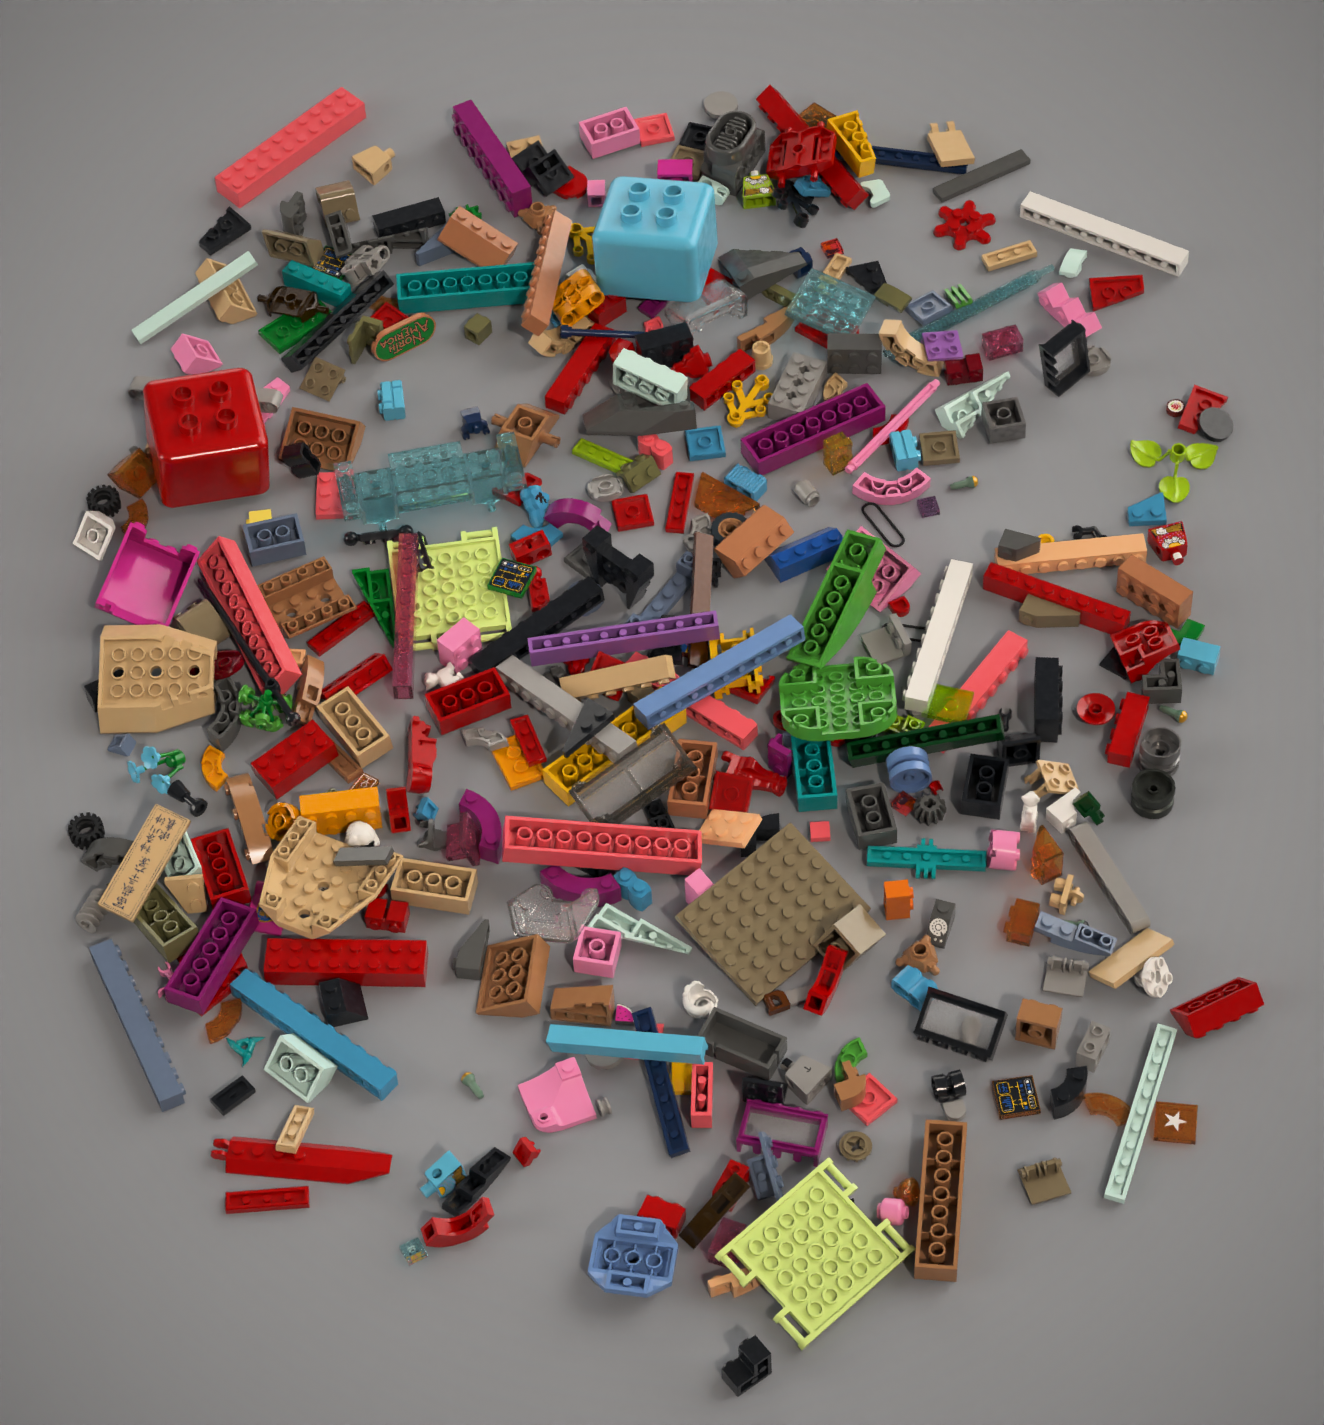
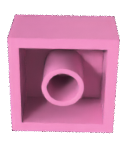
M463 617L438 638L437 645L440 663L446 667L447 663L451 662L455 667L453 670L455 674L464 670L470 663L469 659L475 653L482 650L480 629Z
M581 926L573 957L574 972L614 978L622 947L621 932Z

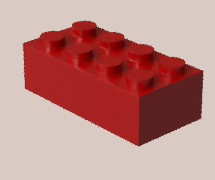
M495 667L425 694L426 708L441 735L512 708L510 693Z
M312 719L250 764L255 776L277 800L334 760L339 754L335 743Z
M229 828L192 838L191 843L202 867L204 885L212 910L221 897L243 905L250 903V891Z

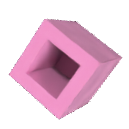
M588 180V208L603 206L606 198L605 180Z

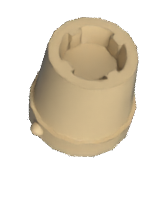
M766 341L755 342L752 346L751 357L755 359L757 370H766L773 364L770 345Z

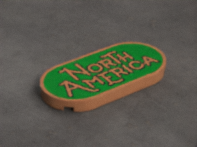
M417 313L382 330L377 334L375 342H372L371 350L373 355L380 361H389L426 343L435 332V320L429 314Z

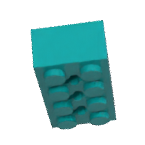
M791 735L798 811L838 809L831 741H807Z

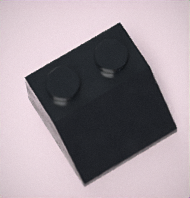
M1035 732L1005 736V740L997 741L998 757L1009 759V767L1036 763L1037 760H1040L1041 738Z
M340 978L319 982L328 1024L337 1027L368 1020L360 984Z

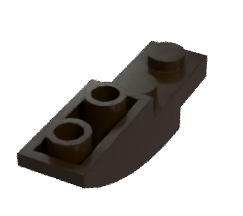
M734 1172L678 1236L695 1249L751 1186Z

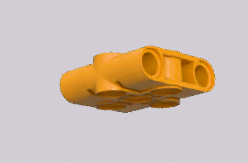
M580 269L557 286L552 311L561 324L571 327L602 304L605 299L604 294L586 269Z

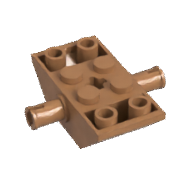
M528 403L517 404L508 418L495 413L491 424L497 425L501 429L493 456L526 467L541 444L545 443L557 448L561 438L549 434V432L560 418L559 415Z

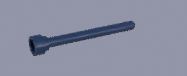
M561 324L560 339H568V337L635 338V335L645 332L572 329L568 325Z

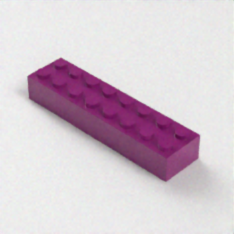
M470 99L453 106L452 119L455 123V126H453L455 135L460 137L461 143L464 147H467L470 157H473L477 167L482 169L485 179L490 181L491 188L497 191L498 198L505 203L506 210L511 212L514 218L518 217L519 210H525V208H529L532 204L530 184L473 101Z
M865 383L741 438V454L757 475H765L884 422L886 406L869 384Z

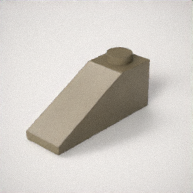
M1028 594L1019 609V622L1035 628L1079 627L1081 612Z

